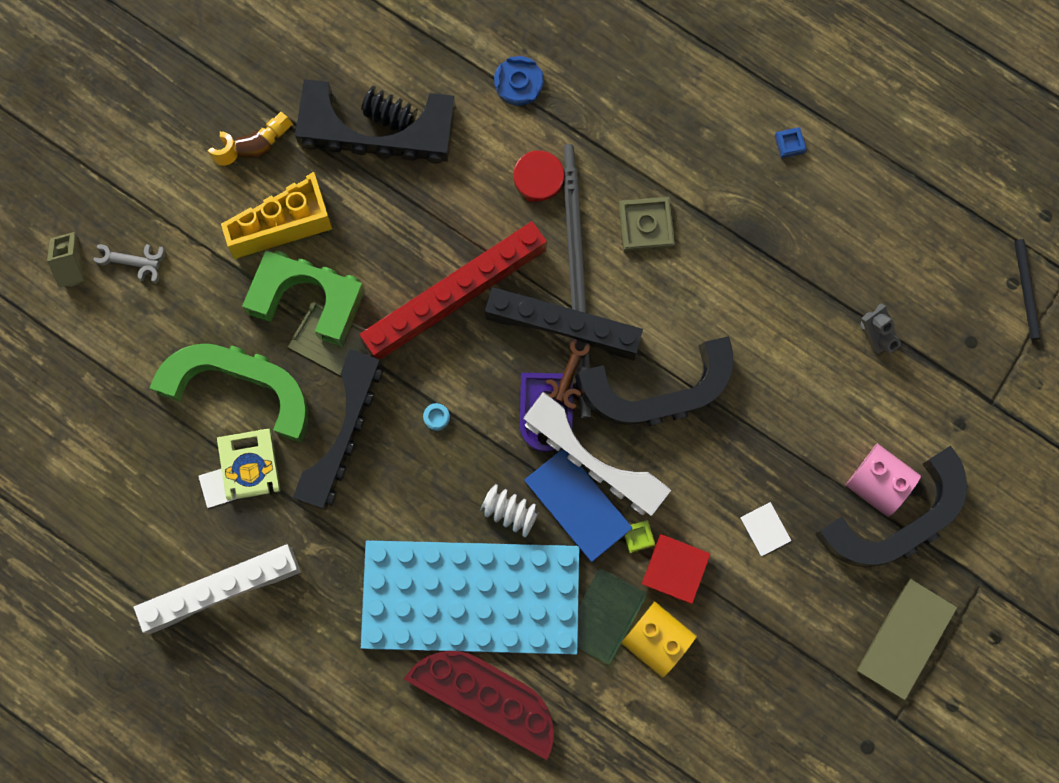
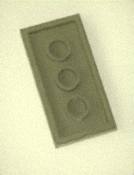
M909 579L856 672L901 700H905L957 607Z

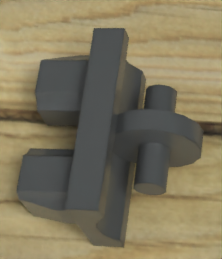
M879 304L873 313L868 312L861 318L862 331L867 333L872 350L876 354L883 350L892 353L901 346L900 339L896 336L893 319L890 318L885 305Z

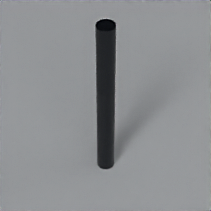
M1024 239L1014 241L1030 340L1041 339L1026 245Z

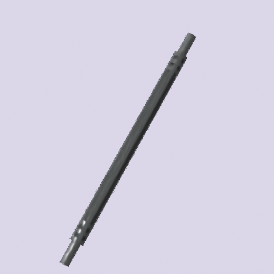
M566 144L564 145L565 168L563 183L566 205L572 309L586 313L578 169L575 168L574 145ZM577 340L575 349L583 351L588 343ZM589 352L585 357L581 358L575 374L578 371L590 369ZM580 396L581 418H590L591 409Z

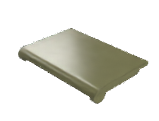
M312 302L308 313L288 346L289 349L340 376L350 349L371 356L359 335L366 329L355 323H352L343 347L319 339L315 329L324 307L316 302Z

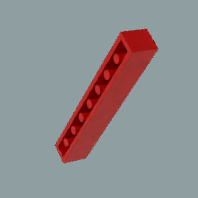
M531 221L360 333L362 343L372 357L380 360L545 252L547 246L546 239L533 221Z

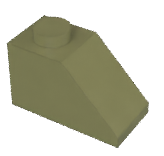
M72 232L50 238L47 262L58 288L64 286L73 287L84 281L85 268L76 233Z

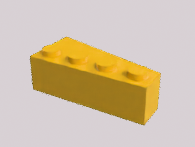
M314 172L307 175V179L298 184L293 183L286 187V191L279 195L263 200L264 203L252 209L250 207L221 224L227 246L234 259L332 229Z

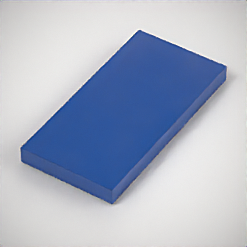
M562 449L528 476L524 482L592 563L633 528L584 469L567 458L569 453Z

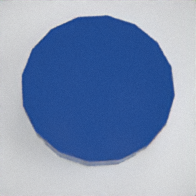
M524 56L510 57L496 69L494 75L495 90L498 96L506 103L515 106L527 105L535 101L541 94L544 84L543 72L536 65V62Z

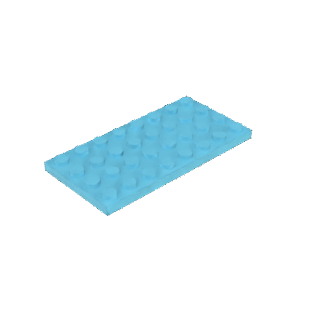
M366 540L361 649L577 655L579 546Z

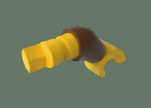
M280 112L266 124V129L261 128L258 132L254 131L250 135L237 137L236 141L233 140L230 134L220 132V138L223 144L226 145L225 148L221 150L211 148L207 151L214 163L221 166L233 163L237 158V154L239 157L258 158L272 149L271 145L275 142L274 138H279L293 123L285 114Z

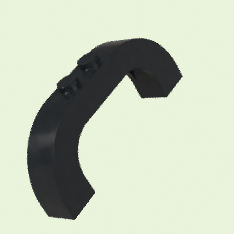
M730 337L714 339L698 345L703 363V372L700 380L693 388L644 400L628 401L620 398L612 391L603 365L578 371L575 374L578 390L581 392L584 402L595 414L616 424L634 425L647 422L648 426L664 423L663 418L672 416L673 420L689 417L688 412L709 404L727 386L733 369V350Z
M949 446L923 463L936 486V499L933 506L925 514L881 542L865 541L853 533L843 517L829 524L815 535L834 557L853 566L876 567L891 562L902 555L905 559L909 558L919 551L916 547L923 541L928 545L939 538L938 532L949 525L963 507L967 493V479L963 464L954 449Z

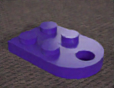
M521 373L520 432L526 444L534 450L540 452L556 451L551 445H543L539 442L538 436L542 432L536 435L525 426L527 421L524 419V416L542 392L546 394L553 393V388L545 385L546 380L551 379L559 386L563 374ZM573 380L571 382L569 390L573 389ZM570 396V397L568 398V401H569L570 403H572V404H573V396ZM557 402L564 407L567 421L572 430L573 410L567 409L564 403Z

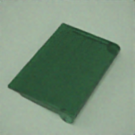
M599 568L578 606L577 648L610 665L648 594Z

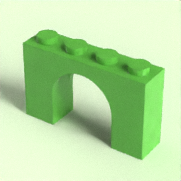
M265 251L242 307L248 315L271 322L281 297L290 287L300 283L317 285L326 293V304L315 333L319 339L343 347L365 289L363 284L360 283L361 281L354 276L346 275V277L337 275V272L330 268L322 267V269L313 267L312 263L304 259H298V261L289 259L287 254L280 251H275L274 253Z

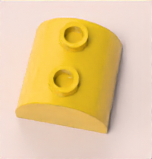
M654 601L621 644L660 677L664 678L684 655L697 636Z

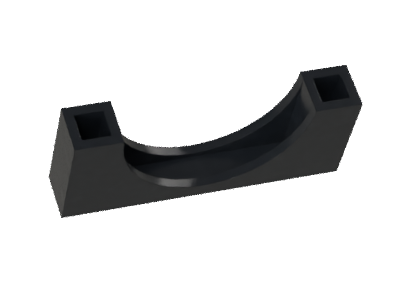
M304 79L295 133L298 145H301L303 148L314 150L316 147L326 148L331 152L346 150L357 155L373 153L383 158L400 156L409 161L419 158L427 159L431 163L448 162L455 112V97L453 95L429 93L423 112L408 128L393 135L372 137L351 130L337 117L332 108V91L329 82Z

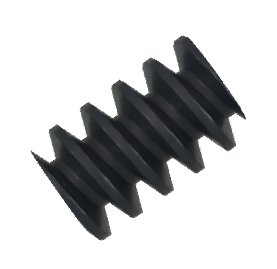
M372 85L362 102L361 110L365 117L369 118L372 116L373 121L378 122L381 120L383 126L390 124V129L395 131L399 128V132L414 123L418 109L411 112L412 104L409 102L403 108V99L401 98L396 103H393L394 95L392 94L387 99H384V90H381L376 95V86Z

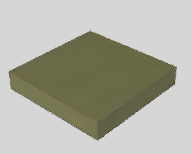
M670 197L619 201L623 252L674 248Z

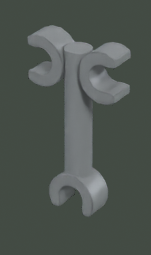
M147 244L144 247V254L147 258L111 252L106 245H97L99 251L105 252L103 258L94 257V261L98 265L105 266L110 262L142 267L138 271L139 280L144 282L145 275L152 273L151 281L154 284L158 283L160 277L156 270L159 269L160 261L165 257L163 247H159L156 255H151L152 247Z

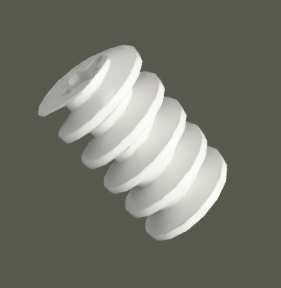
M495 484L488 492L480 511L485 508L484 516L487 518L495 513V522H499L504 518V527H508L513 522L514 532L523 527L522 535L526 537L539 512L535 513L536 505L533 503L528 509L525 508L526 499L517 504L516 494L507 499V490L504 489L498 494V485Z

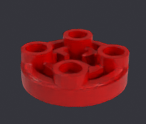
M532 151L526 153L517 161L513 172L514 184L518 192L527 201H545L561 191L564 181V169L561 162L553 154L546 151Z

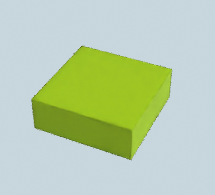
M648 520L632 524L631 527L633 529L625 535L629 553L656 546Z

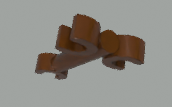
M577 339L571 341V356L559 386L551 379L546 380L545 384L554 390L553 393L547 395L557 402L564 403V406L569 410H575L576 405L570 403L568 398L570 396L580 398L581 396L579 390H569L581 358L585 357L590 349V344H586L583 351H577L575 349Z

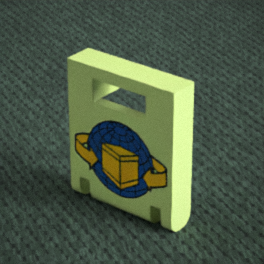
M271 429L217 437L227 501L233 500L232 489L234 488L236 489L238 499L270 494L269 482L273 483L274 492H280ZM251 438L258 439L257 447L235 450L234 441Z

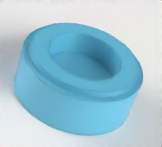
M435 403L425 409L423 419L429 429L439 431L448 425L450 415L444 405Z

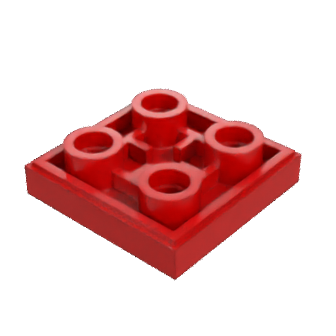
M660 534L641 585L692 604L711 553Z

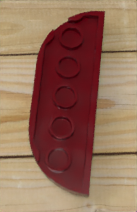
M445 651L430 655L413 666L405 676L404 680L545 760L548 759L554 738L552 718L543 699L526 684L478 657L460 651Z

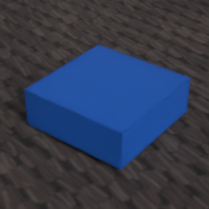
M800 127L775 133L774 136L781 158L800 155L806 152Z

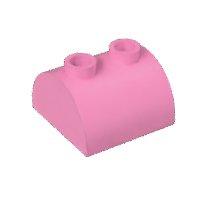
M877 443L845 486L886 517H890L912 492L921 475Z

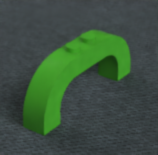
M214 344L191 345L169 356L159 367L152 380L150 389L155 394L179 402L190 379L196 374L208 370L222 372L269 388L277 393L280 399V413L273 431L279 436L302 443L305 436L309 416L305 396L294 378L284 369L269 363L270 359L265 356L255 354L252 357L246 355L245 350L235 346H231L228 349Z

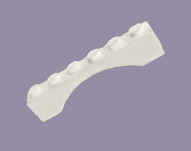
M544 392L524 416V419L527 421L525 426L536 435L539 432L548 437L546 442L557 451L561 448L569 453L567 458L578 467L582 464L591 470L588 473L599 483L603 480L612 486L609 490L620 499H623L624 496L633 502L631 507L641 515L647 512L652 516L670 493V488L649 472L620 470L606 465L593 457L574 436L567 421L564 407Z
M286 544L134 606L142 632L152 634L210 606L248 591L279 582L301 573L292 547Z

